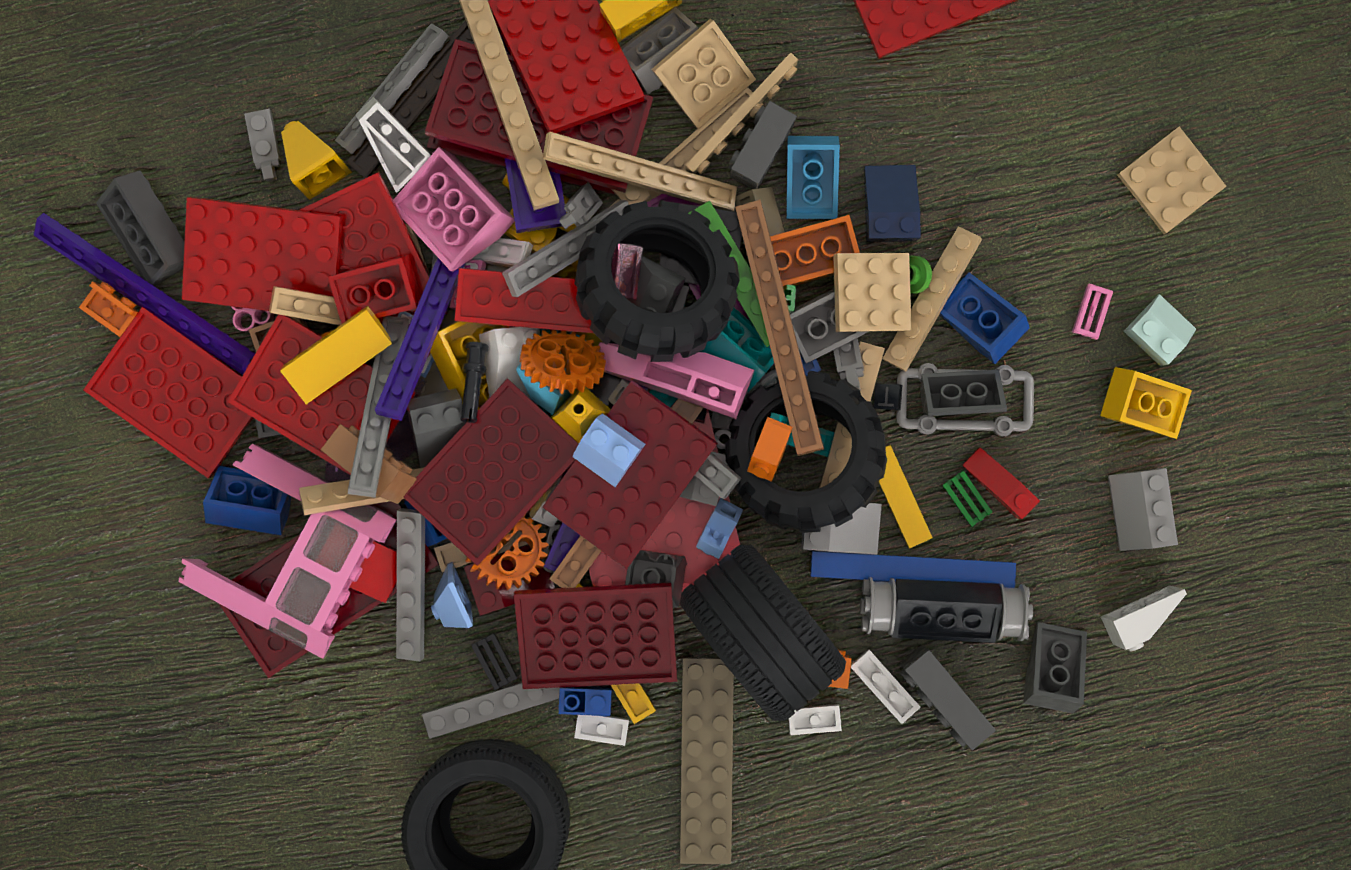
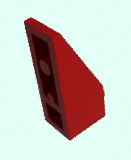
M980 447L962 464L1016 519H1023L1040 502L1018 479Z

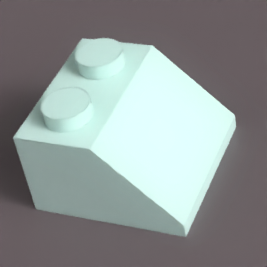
M1158 294L1124 332L1157 364L1163 366L1170 364L1187 346L1196 328Z

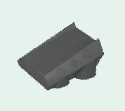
M640 550L627 569L625 585L671 583L673 607H678L683 588L685 567L687 565L685 556Z

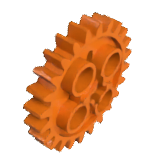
M542 330L541 336L534 333L533 339L527 338L526 344L522 345L520 362L521 369L525 370L524 376H532L531 383L539 381V388L547 385L549 386V392H553L556 388L559 389L560 394H563L564 390H569L571 394H574L575 389L583 393L585 386L593 389L594 383L599 384L600 378H603L605 354L600 352V346H593V339L585 341L586 335L584 334L577 337L576 332L567 334L566 331L557 333L556 330H552L551 334H548L545 330Z
M524 516L511 530V534L506 535L494 548V553L489 554L478 566L474 564L470 571L479 570L480 573L477 579L479 580L485 576L487 578V586L492 581H495L496 589H499L501 584L505 583L506 589L509 590L513 582L517 588H520L521 580L529 584L531 581L529 574L537 577L539 572L536 568L542 569L545 565L539 559H546L548 556L542 550L546 549L549 545L548 543L541 542L546 537V533H538L542 524L534 526L532 524L534 520L531 517L526 519ZM517 531H521V536L515 540L510 549L506 550L500 559L492 565L490 561L511 540ZM522 541L528 543L530 551L522 552L518 547V543ZM468 557L465 560L466 562H472ZM501 561H510L513 564V570H504L501 566Z

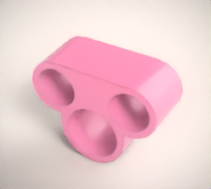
M231 306L236 311L233 316V324L235 328L243 332H249V329L255 328L259 324L263 325L274 320V313L269 311ZM263 312H266L268 314V317L265 321L261 320V314ZM246 314H250L252 317V324L248 328H244L241 325V318Z

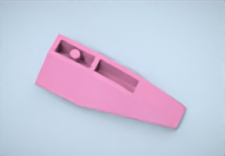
M599 343L601 347L600 352L605 354L604 360H606L604 372L628 381H634L639 385L734 419L738 416L754 374L753 369L708 353L698 352L688 358H683L680 353L674 354L673 360L670 362H651L650 355L637 354V358L633 359L618 353V344L608 343L606 345L605 343Z

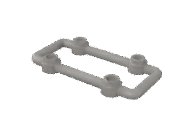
M930 363L923 364L919 368H908L906 372L900 371L897 377V384L903 385L901 411L896 410L897 423L905 429H917L924 435L931 434L935 430L993 431L998 436H1007L1012 431H1027L1033 425L1034 379L1029 372L1013 370L1008 365H1001L996 368L999 369L1002 386L1008 385L1012 381H1024L1023 421H1012L1007 416H999L993 421L936 420L934 416H927L926 414L921 415L918 419H907L908 378H918L921 382L922 374L979 371L973 369H937L935 365Z

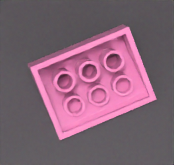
M440 147L436 149L393 199L402 219L452 272L499 240L515 222L514 217L456 156Z

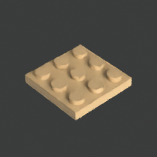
M712 19L704 23L651 69L697 129L703 126L756 80Z
M1180 126L1117 174L1163 234L1169 232L1226 187Z
M909 253L833 254L836 332L911 331Z

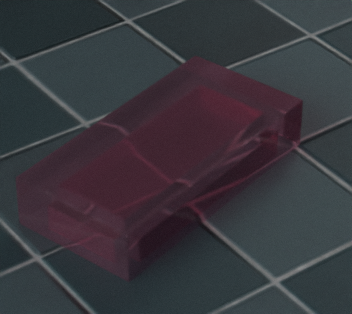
M619 243L613 253L612 277L618 290L626 299L636 300L643 247Z

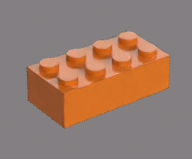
M850 215L770 236L783 286H796L834 275L833 254L860 253Z

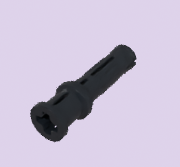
M467 342L465 344L467 358L466 364L463 365L466 379L462 414L460 417L462 422H467V419H469V423L477 422L481 376L486 372L484 361L485 353L488 352L489 348L487 344L481 342Z

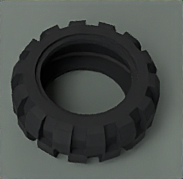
M647 201L625 206L622 216L617 211L610 213L596 224L595 232L586 237L579 254L574 284L577 286L576 301L582 317L592 321L590 330L603 343L607 345L612 340L619 345L618 353L633 359L637 358V354L651 356V362H670L673 360L674 354L680 353L683 358H688L704 350L707 341L716 340L727 325L738 296L736 292L740 281L738 263L734 257H729L732 251L731 246L720 230L712 232L709 229L710 220L694 209L691 214L678 210V203L660 201L658 207H648ZM649 251L665 253L677 258L692 271L698 281L701 297L691 306L680 311L671 313L647 311L634 305L621 294L613 280L611 271L621 260L630 255Z
M809 371L806 379L815 414L831 417L848 430L852 438L851 454L839 476L824 487L805 492L784 489L772 481L759 478L747 472L767 417L770 418L771 413L788 417L778 377H775L777 383L766 389L760 385L746 397L749 403L743 410H739L737 418H733L730 423L731 437L725 443L726 463L731 470L741 477L735 488L742 500L755 514L758 513L767 523L783 530L790 527L799 529L801 533L820 532L821 527L835 524V527H838L853 519L852 514L861 506L867 507L877 493L876 487L879 480L884 478L887 464V443L880 418L871 402L866 401L862 397L860 390L846 380L835 381L830 378L828 373Z

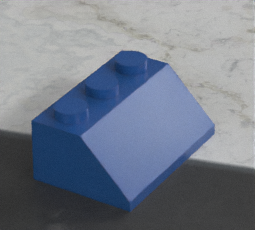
M219 466L203 501L205 523L282 535L289 516L292 496L241 469Z

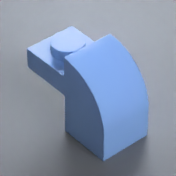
M720 498L699 537L696 548L702 550L707 555H712L719 559L731 533L738 523L743 509Z

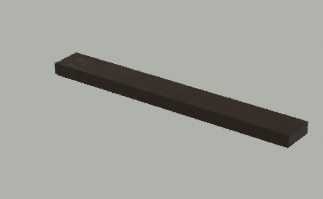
M466 20L400 97L394 107L389 110L408 131L436 99L455 39L474 44ZM368 138L364 140L362 146L347 160V163L364 178L371 176L380 165Z

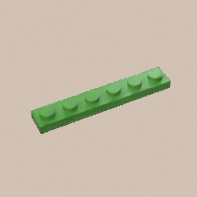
M708 201L694 210L710 220L709 229L712 232L720 230L731 246L732 251L729 257H734L737 261L740 279L736 290L738 294L737 299L767 348L770 344L751 269L712 203Z

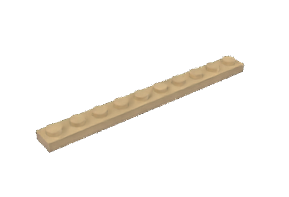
M459 0L534 210L557 204L559 203V197L546 161L543 159L541 147L488 0Z

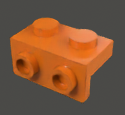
M92 281L89 285L92 287V290L79 308L121 337L139 312L134 309L136 304L125 296L122 298L114 294L116 290L104 281L101 284Z

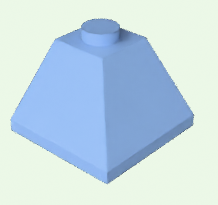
M451 562L447 564L434 593V605H431V609L435 619H440L444 627L470 628L473 626L472 604L455 566Z

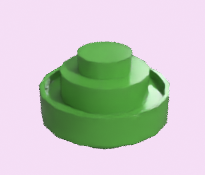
M909 256L910 293L917 294L928 288L932 278V270L929 262L923 257Z

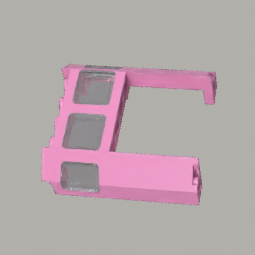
M251 444L248 447L252 451L245 453L242 462L235 461L232 464L300 501L299 488L330 483L255 444ZM372 504L311 514L267 599L207 568L208 563L200 559L182 558V564L186 565V567L182 571L184 577H179V582L323 659L335 638V635L331 634V628L338 618V615L335 613L339 606H343L349 598L350 591L348 589L352 581L356 582L363 570L360 566L364 558L368 559L375 548V545L372 544L374 540L385 543L397 519Z

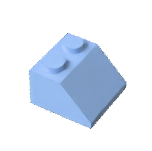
M602 413L593 421L572 457L616 487L646 444Z

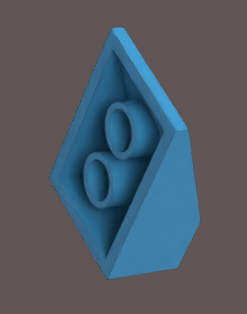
M788 136L787 219L837 218L839 136Z

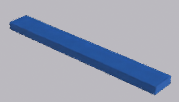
M812 551L810 576L859 580L872 577L873 580L889 581L890 578H894V580L913 579L1002 583L1004 587L1015 588L1016 563Z

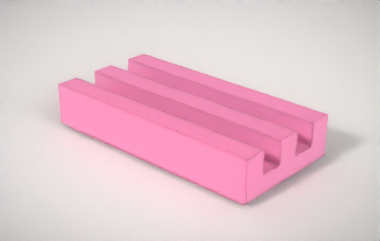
M1090 283L1087 284L1072 333L1098 340L1113 294L1112 290ZM1092 291H1095L1084 329H1081ZM1101 293L1105 294L1094 331L1090 332L1089 330Z

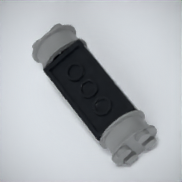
M872 577L863 579L862 592L865 598L860 600V614H865V616H862L861 630L866 631V634H870L871 630L887 631L888 635H892V638L995 643L996 640H1001L1003 636L1017 637L1018 641H1023L1029 637L1028 620L1033 618V605L1028 604L1030 590L1024 584H1020L1018 588L1004 587L1002 583L913 579L894 580V578H890L889 582L873 581Z

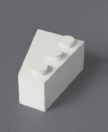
M373 97L356 114V117L393 189L397 193L417 173L431 154Z

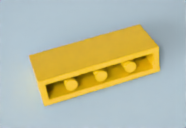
M367 306L287 362L280 371L305 404H308L386 349L392 342L383 325L369 306Z

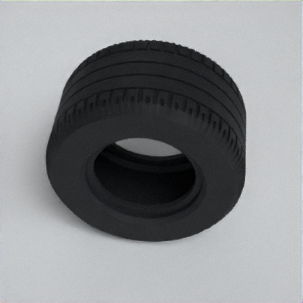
M739 545L731 551V555L727 554L718 562L719 565L715 564L706 571V576L704 574L693 582L694 585L690 584L681 593L680 605L712 649L763 711L773 721H785L795 714V710L799 711L805 706L807 700L811 701L820 693V689L823 691L832 684V680L836 681L845 671L846 660L754 546Z
M480 739L474 742H467L464 745L461 744L449 750L430 766L417 782L406 802L402 817L403 822L401 823V841L409 869L557 870L563 856L570 828V808L559 777L557 778L556 772L550 768L551 766L546 761H543L541 756L535 755L534 751L529 748L526 749L523 745H516L515 742H505V740L501 739L496 741L494 739H486L485 741ZM486 780L506 785L517 792L528 805L531 811L530 831L523 844L513 853L495 859L481 858L469 853L456 840L450 823L452 804L457 794L473 781Z

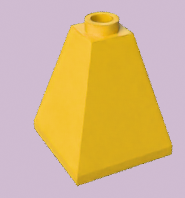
M292 121L285 125L281 134L289 176L292 183L309 200L352 173L337 153L302 123Z
M585 387L583 393L576 389L574 394H571L550 418L579 444L593 421L602 413L607 416L611 409Z

